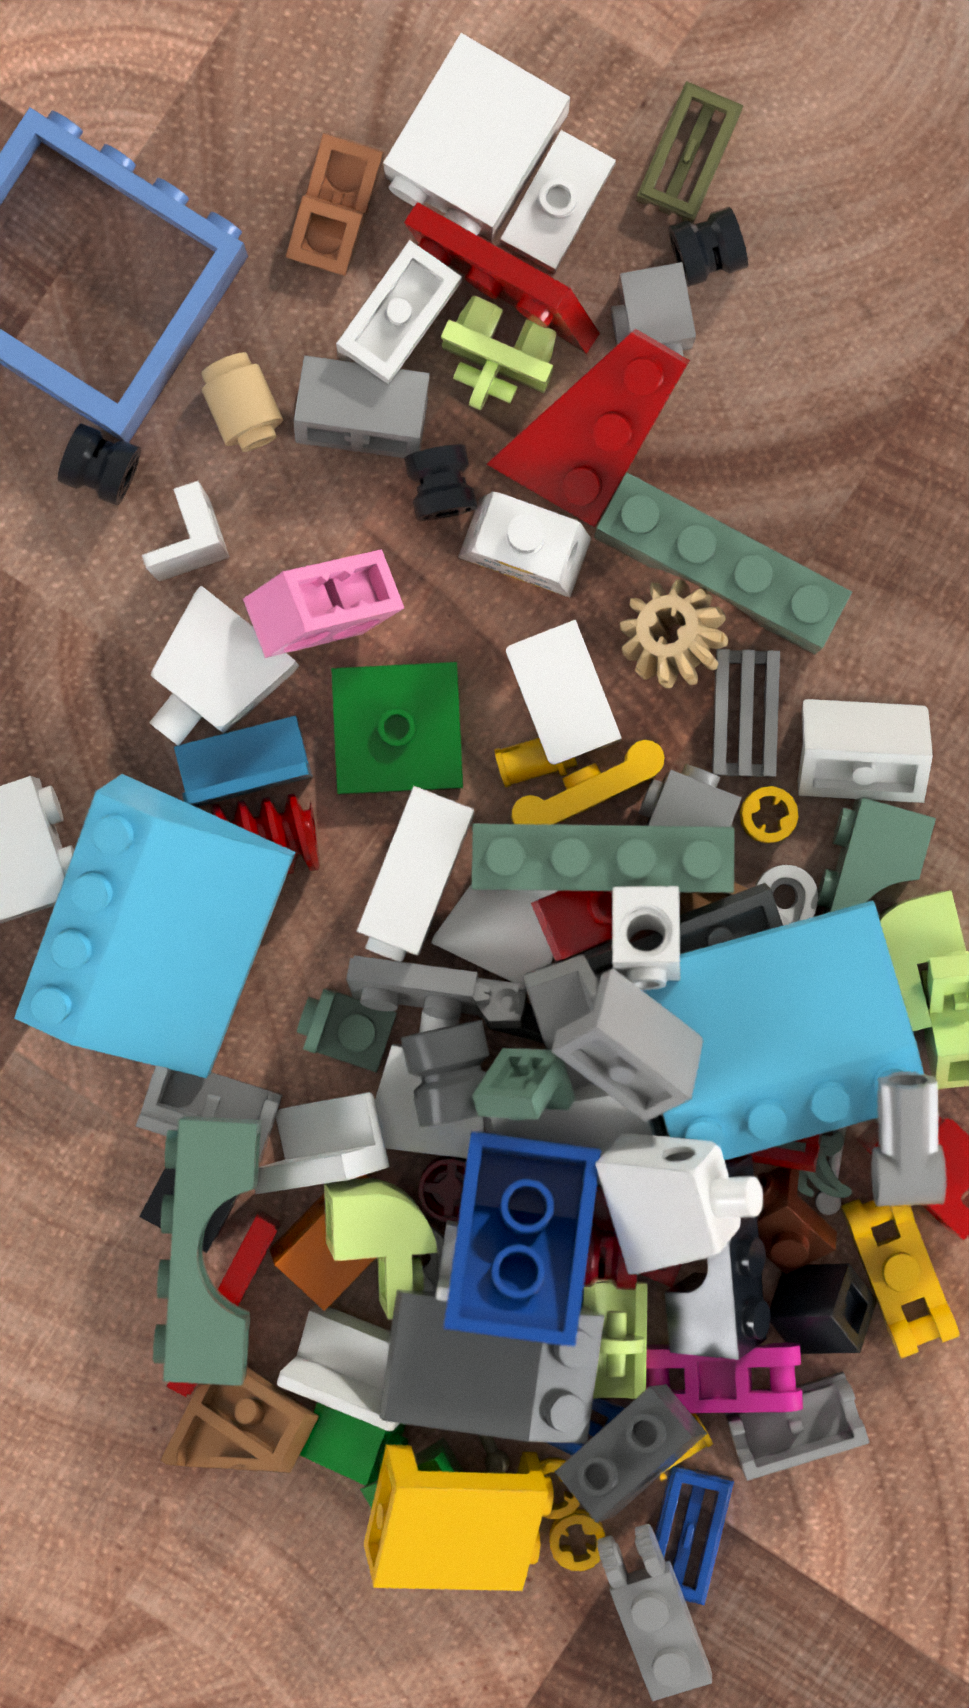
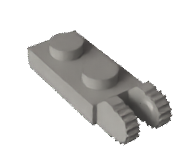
M648 1523L635 1527V1544L640 1557L643 1558L646 1567L644 1569L631 1573L627 1572L620 1547L611 1535L597 1539V1547L610 1584L609 1591L651 1700L656 1701L711 1684L712 1671L670 1560L665 1562L653 1528Z

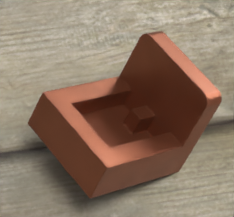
M779 1166L769 1172H763L755 1176L761 1185L763 1194L762 1209L757 1216L758 1235L764 1244L766 1257L785 1274H788L836 1251L837 1231L797 1195L799 1170Z

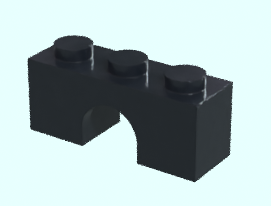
M742 1155L724 1160L729 1178L754 1176L752 1155ZM757 1216L740 1217V1228L721 1252L707 1258V1273L693 1272L665 1291L670 1353L739 1360L767 1339L770 1326V1309L767 1302L764 1301L762 1271L765 1265L766 1254L764 1244L758 1235Z

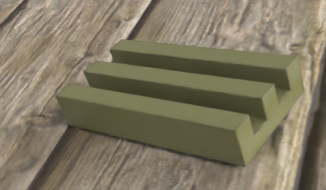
M686 81L639 189L636 201L645 205L650 203L659 207L661 212L668 215L671 213L682 217V221L688 220L694 224L744 105ZM692 100L703 104V107L666 193L656 190L655 186ZM715 110L726 114L690 200L687 203L677 199Z

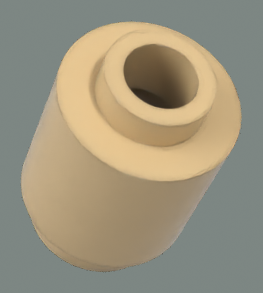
M242 352L222 358L207 366L201 372L206 384L202 388V393L226 446L239 444L242 452H248L276 439L277 435L274 429L283 422V418L260 366L252 364L247 353Z

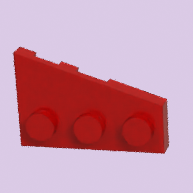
M419 202L416 203L404 221L405 226L418 241L420 248L449 267L450 265L466 275L465 280L478 291L493 299H497V297L503 299L535 324L555 330L557 332L556 335L585 354L588 353L600 332L570 287Z
M635 328L486 465L595 528L690 360Z

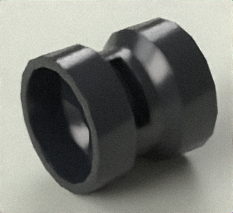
M730 207L711 212L707 221L693 224L686 220L669 226V237L676 263H683L687 287L705 282L710 273L721 269L728 273H733L748 267L744 239L736 216Z
M83 423L79 424L72 434L62 457L58 472V482L73 488H80L85 485L96 490L100 499L114 505H119L135 475L140 459L141 447L124 440L112 443L103 439L100 430Z
M465 445L439 446L414 452L404 457L408 477L416 483H420L416 487L418 494L413 500L417 521L449 518L474 511L478 508L474 488L466 483L465 477H461V474L469 466Z

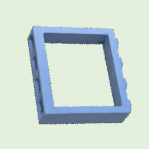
M29 107L0 152V205L42 142L215 252L118 403L0 329V364L120 441L130 442L248 258L244 243L238 240L242 231L215 212L211 211L205 219L186 207L185 205L189 198L169 182L157 178L152 185L134 174L133 170L136 164L112 146L104 144L102 149L98 151L79 139L83 133L82 129L60 113L52 110L46 118Z

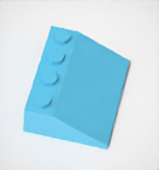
M121 774L95 792L14 1019L70 1045L207 1078L214 1066L296 852Z
M873 900L680 954V981H667V985L660 989L642 990L697 1032L703 1039L692 1099L663 1113L669 1136L673 1138L713 1141L721 1148L724 1160L878 1118V1078L889 1076L894 1072H917L924 1075L914 1034Z

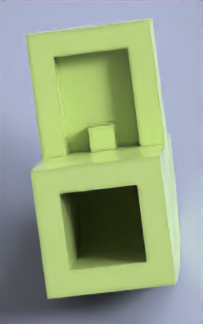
M952 890L940 891L900 901L878 914L912 1031L932 1027L917 964L929 962V957H939L958 950L966 951Z
M958 950L939 957H929L928 970L921 971V983L932 1027L924 1028L925 1044L931 1076H935L938 1082V1089L969 1086V951Z
M372 1178L325 1183L326 1244L334 1261L377 1257L379 1302L388 1320L393 1319L396 1290H424L420 1257H412V1255L437 1253V1244L432 1228L416 1202L404 1190L392 1183Z

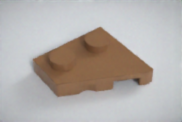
M247 1367V1377L242 1386L199 1383L161 1461L166 1465L291 1473L319 1416Z

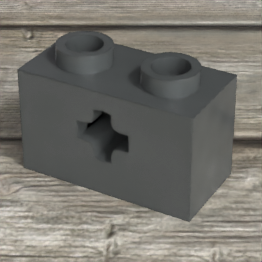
M666 1384L650 1386L561 1465L555 1473L595 1522L603 1521L617 1515L700 1441L707 1432Z

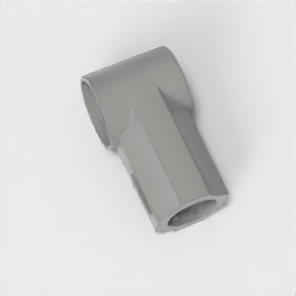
M894 1072L889 1076L878 1078L879 1147H873L872 1185L876 1206L943 1204L946 1193V1175L943 1150L941 1145L938 1144V1082L935 1076L922 1075L917 1072Z

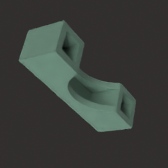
M627 472L597 526L594 536L595 539L648 567L671 573L706 589L747 614L759 626L814 655L824 647L852 594V591Z
M863 797L854 801L852 810L843 807L837 820L832 841L833 844L842 846L835 871L827 868L824 870L818 888L817 905L825 907L823 914L865 903L877 892L890 885L919 880L936 818Z
M473 824L472 890L613 891V887L679 886V892L734 893V827Z
M184 1116L178 1121V1130L167 1131L165 1168L176 1169L174 1195L164 1194L161 1233L172 1234L170 1260L160 1259L157 1277V1298L168 1299L167 1324H156L153 1344V1362L164 1364L163 1381L242 1386L247 1377L250 1312L227 1300L212 1283L204 1263L203 1241L207 1225L217 1208L230 1198L254 1189L258 1184L262 1120Z

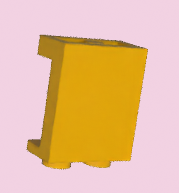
M386 1445L364 1540L373 1588L523 1591L529 1565L536 1564L539 1559V1527L542 1515H549L553 1505L552 1480L549 1476L543 1475L537 1453H522L517 1474L418 1471L411 1445Z

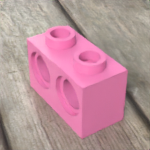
M382 549L283 571L243 598L265 658L362 635L404 609Z

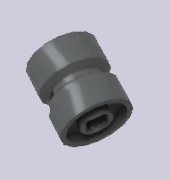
M482 1020L401 1037L407 1071L412 1075L421 1077L422 1083L413 1091L419 1126H433L478 1116L472 1095L487 1073L481 1070L480 1064L490 1055Z

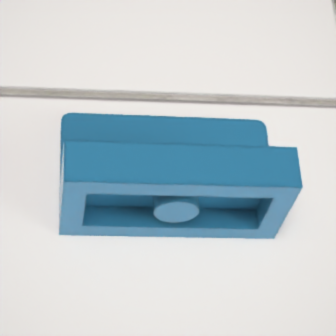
M296 715L174 746L185 792L182 793L183 801L194 807L313 778Z

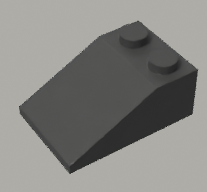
M396 1290L380 1419L388 1422L528 1442L587 1443L604 1315L581 1304L576 1347L447 1330L444 1329L447 1301L437 1300V1292Z

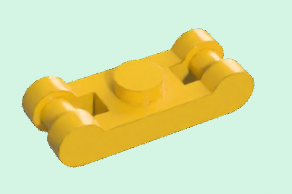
M638 741L627 751L623 763L603 773L600 772L597 764L593 763L564 777L562 780L567 790L546 800L533 795L521 797L512 808V823L556 825L644 783L657 775L664 766L665 757L663 750L653 741Z
M859 1199L841 1205L846 1224L900 1359L918 1353L917 1346L939 1338L941 1343L959 1337L960 1333L956 1321L943 1294L915 1222L911 1206H876L875 1200L861 1204ZM892 1220L898 1235L876 1243L871 1228ZM923 1298L929 1314L907 1322L901 1306Z

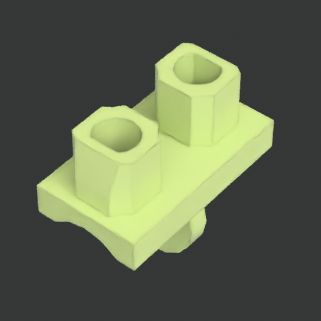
M472 296L459 314L456 322L448 319L441 335L443 340L442 349L483 366L481 371L460 361L453 379L474 388L469 406L481 410L489 395L511 404L518 386L497 378L498 373L545 393L552 377L553 365L550 364L553 355L557 332L526 320L514 348L492 339L503 315V309L480 297Z
M599 1281L592 1287H583L582 1305L604 1315L593 1399H636L646 1390L648 1284L646 1282H637L636 1291L616 1289L611 1282Z

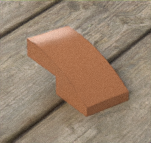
M323 133L307 193L301 199L286 258L343 276L347 275L386 151L336 135Z

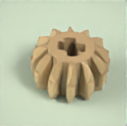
M676 579L669 595H667L659 583L651 582L650 594L653 600L645 604L639 598H630L629 605L638 614V618L626 619L620 622V630L624 635L631 638L622 646V653L629 661H638L635 671L644 680L657 674L658 682L662 687L671 689L680 672L689 685H696L698 674L695 667L702 663L707 669H717L718 661L709 650L728 646V637L723 632L717 630L726 620L725 613L720 607H710L712 596L706 589L699 588L690 594L689 585L685 580ZM679 624L681 626L677 630L679 640L669 644L667 642L671 638L669 628Z

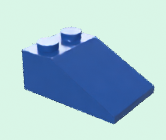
M471 1131L444 1329L576 1347L598 1170L595 1163L600 1159L601 1149Z

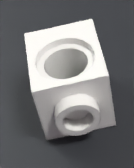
M679 886L613 887V968L641 990L660 989L667 985V981H680ZM650 929L660 933L664 937V941L657 949L644 952L630 945L631 937L638 931Z

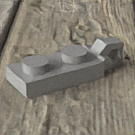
M362 956L350 958L346 978L352 997L360 999V1004L367 1008L379 1011H395L398 1009L399 1004L421 1007L426 1015L438 1019L456 1020L461 1017V1013L478 1015L484 1019L490 1028L522 1027L527 999L525 984L478 978V973L472 971Z

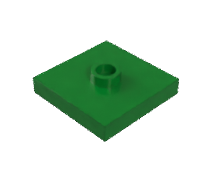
M457 662L331 668L338 795L412 791L413 786L423 790L463 789Z

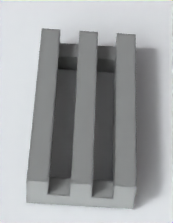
M717 649L715 655L718 666L715 669L712 774L717 776L776 777L780 651ZM729 664H741L738 763H726ZM755 665H765L762 764H751Z

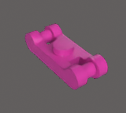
M783 1342L758 1345L739 1360L670 1353L669 1344L647 1345L646 1389L650 1386L663 1384L670 1388L669 1368H684L685 1390L671 1389V1391L690 1413L799 1411L803 1409L802 1389L796 1387L795 1366L801 1364L800 1344ZM752 1367L770 1368L769 1389H753Z

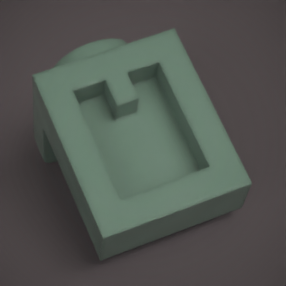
M325 988L322 991L320 1000L308 997L298 1024L297 1033L307 1036L303 1050L320 1053L377 1073L397 1012L370 1009L360 1004V999Z
M502 1048L472 1095L478 1116L509 1118L512 1120L538 1119L544 1109L568 1110L575 1101L564 1060L554 1054L552 1050Z

